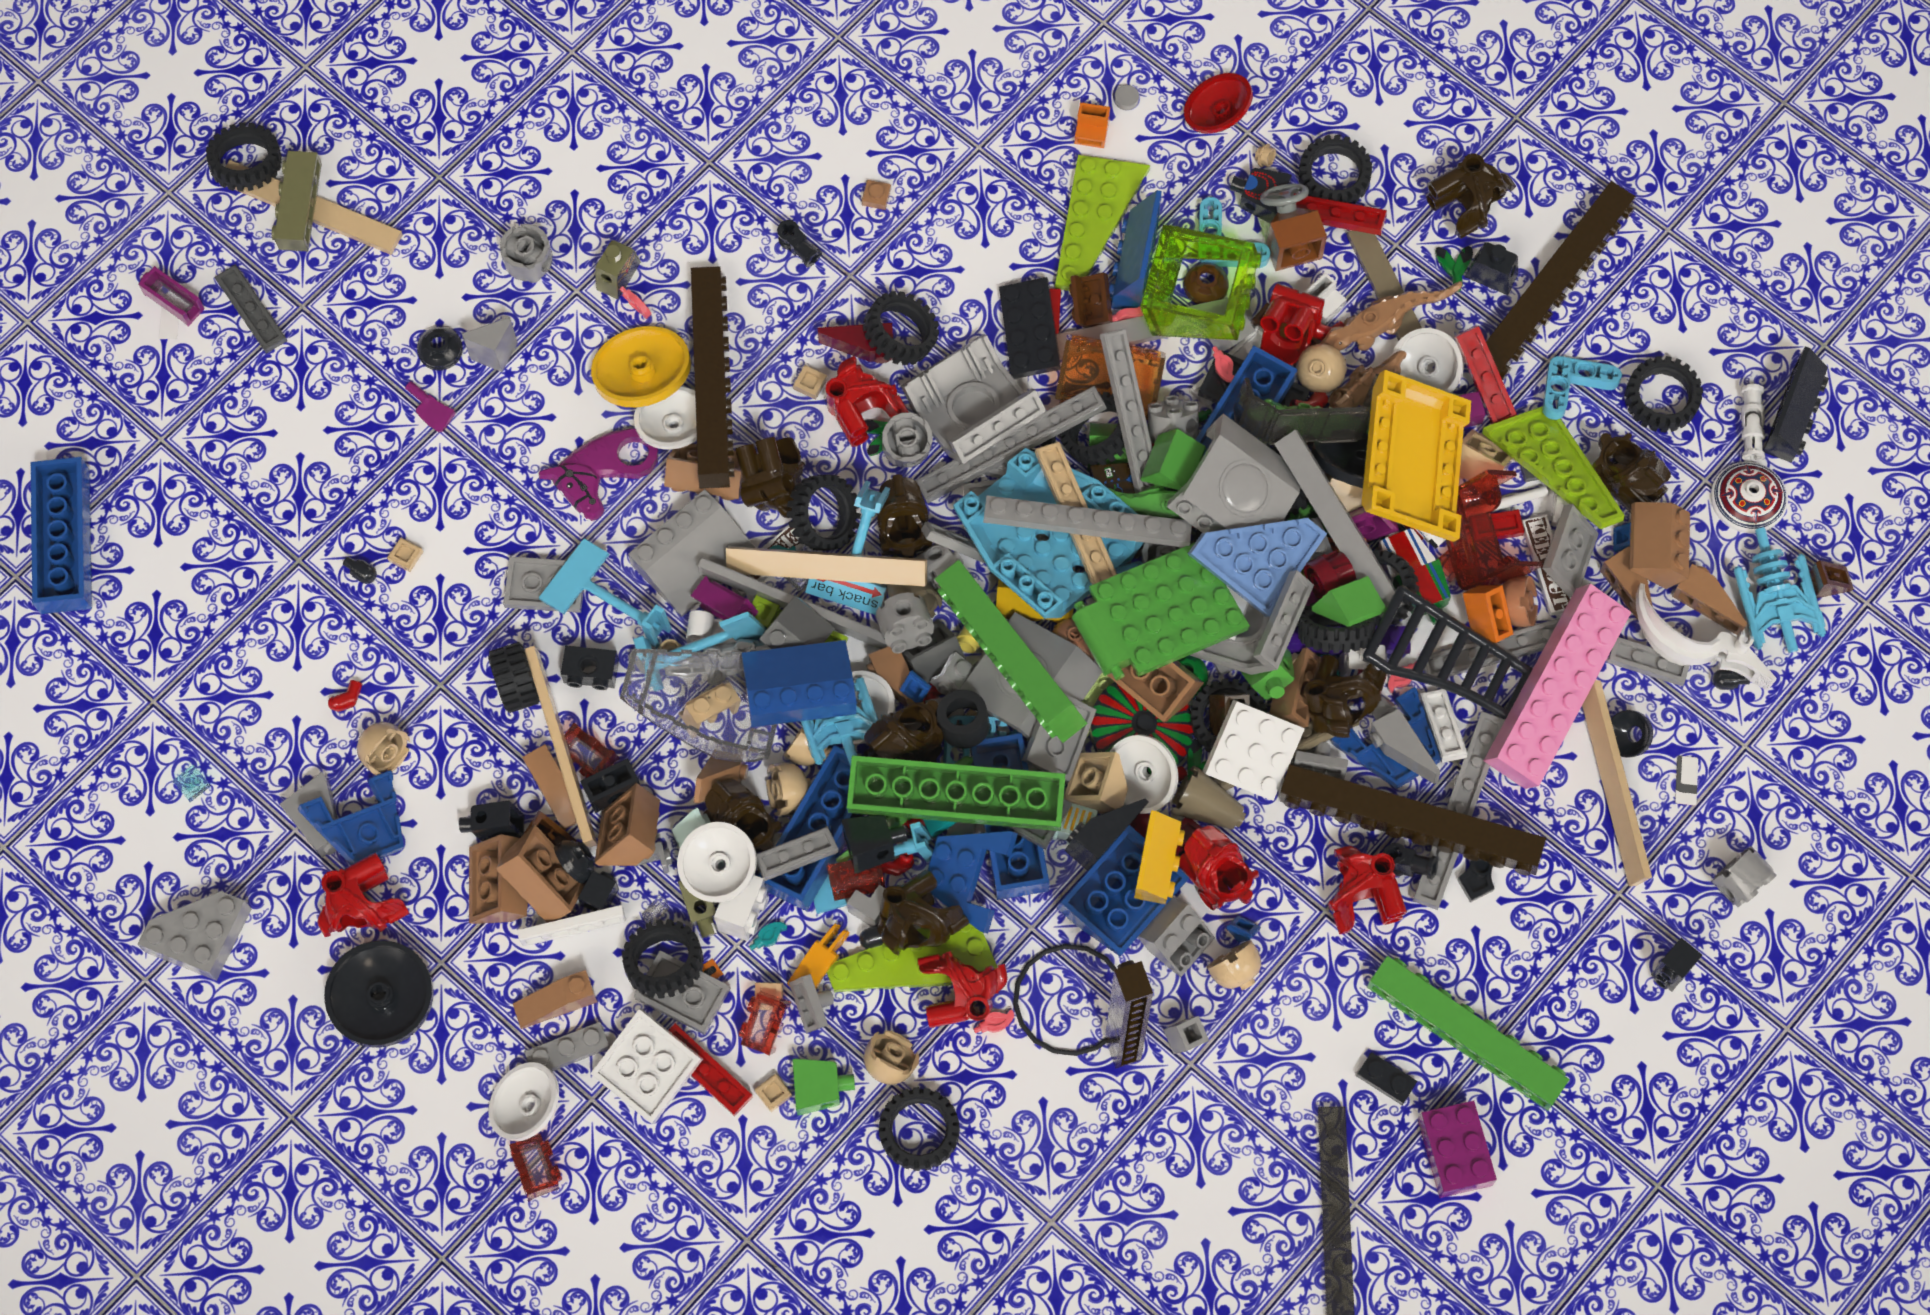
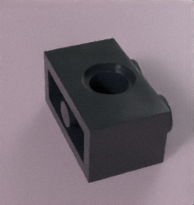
M565 645L561 668L563 683L574 688H580L582 685L592 686L597 690L615 688L619 664L617 651ZM587 666L596 667L591 673L583 672Z
M628 758L580 781L595 813L607 808L635 783L640 785Z
M1680 938L1651 975L1661 988L1669 989L1673 992L1702 957V954L1683 938Z

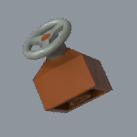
M1293 183L1275 186L1264 191L1260 196L1261 203L1267 206H1276L1278 212L1270 223L1267 246L1270 249V258L1275 271L1323 258L1327 234L1318 210L1297 208L1296 202L1303 200L1309 194L1308 187L1302 184Z

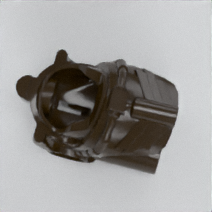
M1471 153L1465 156L1463 161L1457 164V167L1427 183L1429 193L1426 194V200L1434 211L1455 200H1458L1465 207L1466 211L1461 214L1456 222L1455 235L1462 239L1478 230V227L1480 229L1487 227V215L1491 204L1502 199L1508 190L1510 192L1514 190L1516 185L1507 174L1500 173L1495 167L1485 163L1480 155Z
M1604 433L1598 442L1601 449L1599 458L1593 463L1592 467L1610 494L1630 514L1632 503L1648 502L1644 498L1645 495L1652 502H1657L1668 491L1664 484L1671 477V473L1663 460L1656 456V451H1650L1647 448L1641 449L1638 445L1632 443L1630 440L1632 437L1631 433H1627L1624 437L1618 436L1613 438L1610 434Z
M769 437L756 441L755 444L735 448L744 480L741 483L740 492L743 503L747 507L754 506L761 511L777 510L782 517L792 518L787 517V512L792 511V508L787 507L788 501L794 500L790 497L792 491H797L794 487L801 483L800 476L805 466V463L801 461V453L794 439L785 437L776 440L775 437Z
M896 474L892 477L893 479L885 481L879 490L882 493L885 487L890 488L888 498L879 514H877L881 555L901 554L903 558H914L915 552L924 551L932 545V541L927 540L921 530L924 523L929 520L928 510L917 482L912 478Z
M1323 655L1319 658L1313 679L1304 687L1312 727L1318 733H1329L1334 737L1349 738L1350 729H1353V725L1361 721L1367 714L1372 713L1379 702L1382 701L1381 691L1387 674L1382 670H1377L1370 663L1358 675L1340 677L1336 675L1339 661L1334 656ZM1364 698L1365 707L1362 710H1349L1347 704L1349 699Z
M908 698L906 700L907 706L895 714L891 712L881 714V719L873 723L864 735V740L869 746L864 752L865 757L923 762L934 761L942 751L941 744L944 737L943 731L937 724L938 703L935 700H930L927 704L915 703L911 698Z
M733 778L714 783L712 790H710L705 798L707 810L703 813L707 814L710 822H725L740 828L751 839L756 853L773 848L772 839L782 829L779 821L775 822L766 812L760 798Z
M924 870L903 885L889 886L883 891L877 930L881 935L884 945L898 956L901 950L904 951L906 948L941 946L950 939V935H954L969 924V920L963 915L962 907L959 905H952L941 909L933 907L934 898L930 892L937 888V881L928 870ZM913 924L923 929H929L930 937L923 936Z

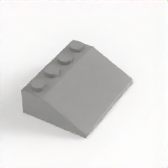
M704 489L628 553L631 566L683 617L699 603L690 595L705 577L699 574L698 570L701 558L726 567V548L728 546L755 547L724 508ZM709 578L711 582L715 581L716 583L721 584V582Z

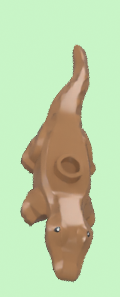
M1456 282L1450 287L1439 291H1409L1373 301L1369 307L1357 315L1347 318L1344 322V327H1333L1321 341V344L1331 345L1341 351L1356 341L1359 345V350L1367 351L1373 346L1375 338L1384 332L1394 335L1402 325L1405 313L1419 305L1436 303L1450 297L1461 289L1462 282Z
M1402 350L1397 351L1375 368L1369 367L1365 369L1363 365L1357 367L1349 376L1350 380L1343 387L1334 390L1328 397L1329 406L1327 408L1332 407L1336 410H1345L1351 414L1358 405L1362 406L1367 403L1372 397L1370 393L1373 391L1380 372L1388 370L1400 375V365L1407 356L1406 352ZM1307 433L1302 438L1308 446L1314 443L1316 436Z

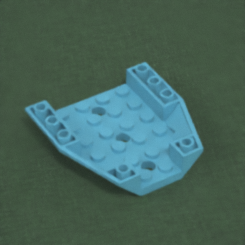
M1024 448L1007 462V471L1004 476L979 496L970 491L956 502L953 508L988 569L1044 619L1062 618L1074 608L1075 603L1082 601L1091 594L1089 586L1092 585L1086 571L1077 573L1072 569L1074 566H1084L1070 533L983 523L986 495L1057 504L1035 452ZM1072 469L1088 508L1137 514L1099 480ZM1045 534L1049 539L1047 541H1039L1036 536ZM1101 537L1114 568L1126 565L1133 559L1144 543Z

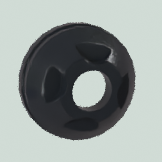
M441 326L434 327L424 332L417 344V353L423 365L429 369L441 371L457 364L463 353V345L460 337L452 329ZM436 337H441L445 340L444 345L440 348H433L431 346V341Z
M1623 710L1615 714L1611 722L1620 756L1631 758L1642 755L1648 750L1653 740L1651 722L1644 714L1634 710ZM1637 726L1641 729L1642 737L1639 741L1634 742L1630 737V732L1632 728Z
M572 840L558 842L554 846V851L562 867L574 880L581 884L586 883L593 871V863L595 862V858L589 848L583 842L580 843Z

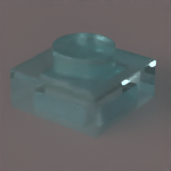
M194 765L190 766L173 780V783L189 802H192L211 787Z

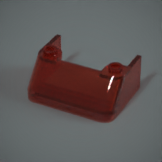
M1486 470L1459 485L1456 514L1462 515L1460 539L1455 542L1446 540L1458 586L1462 590L1468 591L1479 585H1500L1511 578L1526 576L1543 567L1542 562L1520 561L1515 556L1503 558L1490 512L1496 510L1501 503L1502 495L1499 485L1516 477V471Z

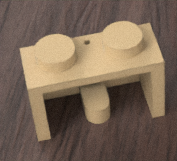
M729 682L727 684L721 683L686 702L684 710L678 714L692 735L695 736L699 733L702 722L707 720L709 723H714L717 719V714L729 708L733 715L736 714L741 699Z

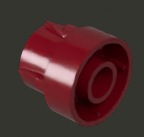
M1337 550L1327 555L1324 553L1312 559L1303 568L1305 577L1314 584L1312 592L1319 600L1330 590L1356 580V574L1351 562L1343 552H1338Z

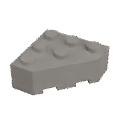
M220 891L149 920L137 945L147 954L217 981L252 909L245 900Z

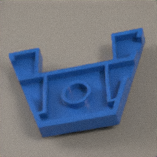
M1413 687L1397 697L1395 703L1407 717L1409 725L1437 765L1440 763L1441 758L1431 729H1429L1424 708L1420 703L1416 687ZM1350 729L1349 738H1331L1333 746L1396 789L1419 776L1386 756L1380 747L1376 748L1373 743L1365 746L1353 729Z
M391 770L369 779L368 784L378 804L333 820L322 797L300 804L298 807V811L351 865L375 852L379 859L401 851L404 847L400 818L397 815L395 803L397 799L396 792L393 790V773Z
M1005 831L938 836L928 867V871L936 878L937 888L930 893L947 907L952 905L962 907L963 915L967 917L969 923L980 932L988 934L995 910L971 903L986 851L990 850L1011 857L1018 834Z

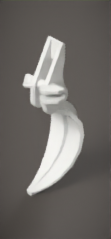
M1640 583L1636 593L1638 621L1643 635L1649 644L1667 661L1683 666L1703 665L1717 660L1720 664V670L1737 672L1753 684L1755 683V685L1769 690L1777 678L1750 649L1754 642V637L1749 636L1748 640L1744 642V632L1740 631L1737 637L1727 632H1720L1711 642L1692 640L1673 629L1657 614L1646 596L1645 584Z

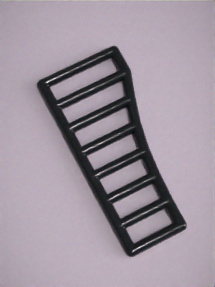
M1403 585L1397 587L1363 653V658L1386 674L1439 687L1457 694L1505 720L1533 670L1529 665ZM1403 598L1416 605L1387 662L1375 653ZM1424 613L1430 614L1437 619V622L1413 669L1399 667L1398 664ZM1446 625L1458 632L1459 634L1438 676L1423 673ZM1467 639L1480 646L1462 684L1459 685L1447 679ZM1488 653H1491L1500 659L1501 662L1484 696L1471 690V687ZM1511 666L1522 673V676L1506 708L1493 700Z

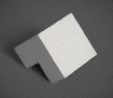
M1324 273L1305 291V293L1325 299L1321 324L1324 325L1345 307L1347 301L1336 290L1337 282L1327 273Z

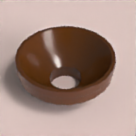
M1204 262L1189 269L1184 279L1185 294L1196 304L1224 299L1229 288L1227 274L1220 266L1213 263ZM1203 273H1210L1214 276V281L1209 284L1203 283L1200 280V276Z

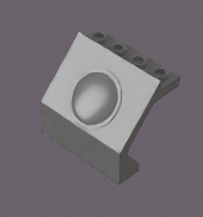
M985 334L977 337L901 385L910 403L909 407L915 414L929 423L932 436L946 454L962 464L1046 412L1036 390L1031 388L1024 392L1002 365L988 336Z
M1222 414L1206 431V436L1213 440L1188 482L1168 500L1167 507L1202 533L1283 521L1300 493V485L1279 454L1229 417Z
M1298 570L1290 571L1270 617L1264 616L1251 604H1248L1244 615L1250 625L1247 631L1238 634L1235 640L1226 639L1190 656L1250 675L1278 670L1314 584Z
M1014 612L1012 617L1007 620L1060 689L1065 694L1082 702L1102 673L1099 666L1076 645ZM985 653L981 660L974 663V670L959 690H970L979 694L985 701L988 714L1016 729L1029 741L1037 719Z

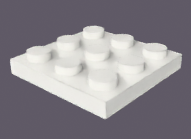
M1233 699L1203 768V772L1206 775L1274 801L1304 732V728Z
M639 1009L591 1072V1075L648 1122L655 1124L703 1058L643 1009Z

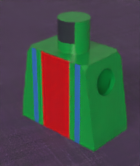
M1437 559L1414 569V574L1418 577L1416 585L1419 586V592H1416V594L1443 610L1442 608L1449 604L1451 595L1441 562ZM1400 575L1395 576L1393 586L1397 589L1398 586L1402 585ZM1428 614L1432 624L1435 625L1437 619Z

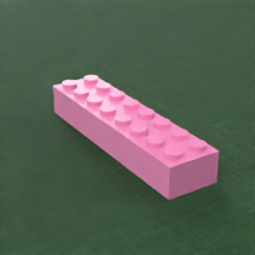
M1592 584L1576 588L1483 760L1524 789L1540 785L1627 622L1631 611Z

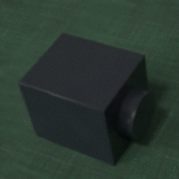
M592 871L578 897L580 905L593 912L609 908L619 890L615 881L616 878L604 871L600 874Z

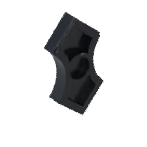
M1481 859L1477 861L1470 860L1467 871L1457 879L1470 903L1493 892L1495 889L1491 879L1493 866L1488 861Z

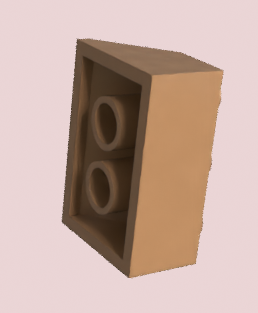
M691 443L682 448L672 449L666 460L664 487H670L677 492L687 490L700 494L705 489L710 495L720 496L724 500L739 499L741 496V483L744 480L735 451L734 456H729V462H734L735 477H730V487L699 489L697 444Z
M1632 503L1629 570L1665 589L1689 579L1690 512L1674 503Z
M1178 661L1139 677L1132 665L1122 668L1125 676L1120 680H1115L1112 673L1107 675L1164 723L1187 705L1204 683Z
M635 783L605 808L601 815L595 864L598 866H636L644 859H649L655 851V838L658 831L657 822L660 815V799L638 783Z
M534 825L503 855L496 869L514 887L519 895L531 905L536 913L549 923L557 921L572 911L586 883L581 884L566 872L556 857L555 845Z
M500 834L469 847V923L512 922L527 916L528 902L519 895L514 887L496 869L503 855L520 838Z

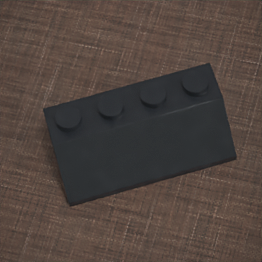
M1804 347L1793 367L1763 450L1766 454L1791 463L1795 456H1801L1806 442L1802 438L1804 433L1809 434L1814 422V420L1810 419L1811 413L1817 412L1821 399L1817 398L1819 391L1824 392L1829 380L1828 377H1825L1828 367L1809 347Z

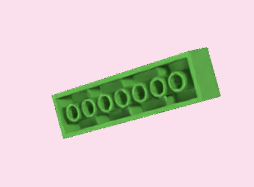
M960 560L956 561L935 578L940 586L937 589L938 593L1052 739L1057 736L1064 743L1088 724Z
M852 755L847 811L848 813L1061 831L1065 774Z

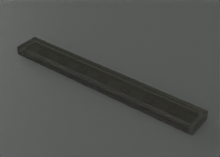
M1318 1107L1326 1315H1354L1345 1107Z

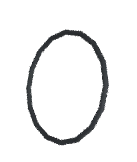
M1063 944L1041 951L1026 963L1015 982L1013 1006L1019 1026L1033 1043L1054 1054L1078 1056L1098 1050L1107 1043L1106 1039L1104 1038L1095 1046L1077 1051L1055 1049L1038 1040L1023 1022L1018 1005L1020 984L1030 966L1046 954L1063 949L1087 951L1104 960L1113 972L1117 969L1107 956L1088 946Z

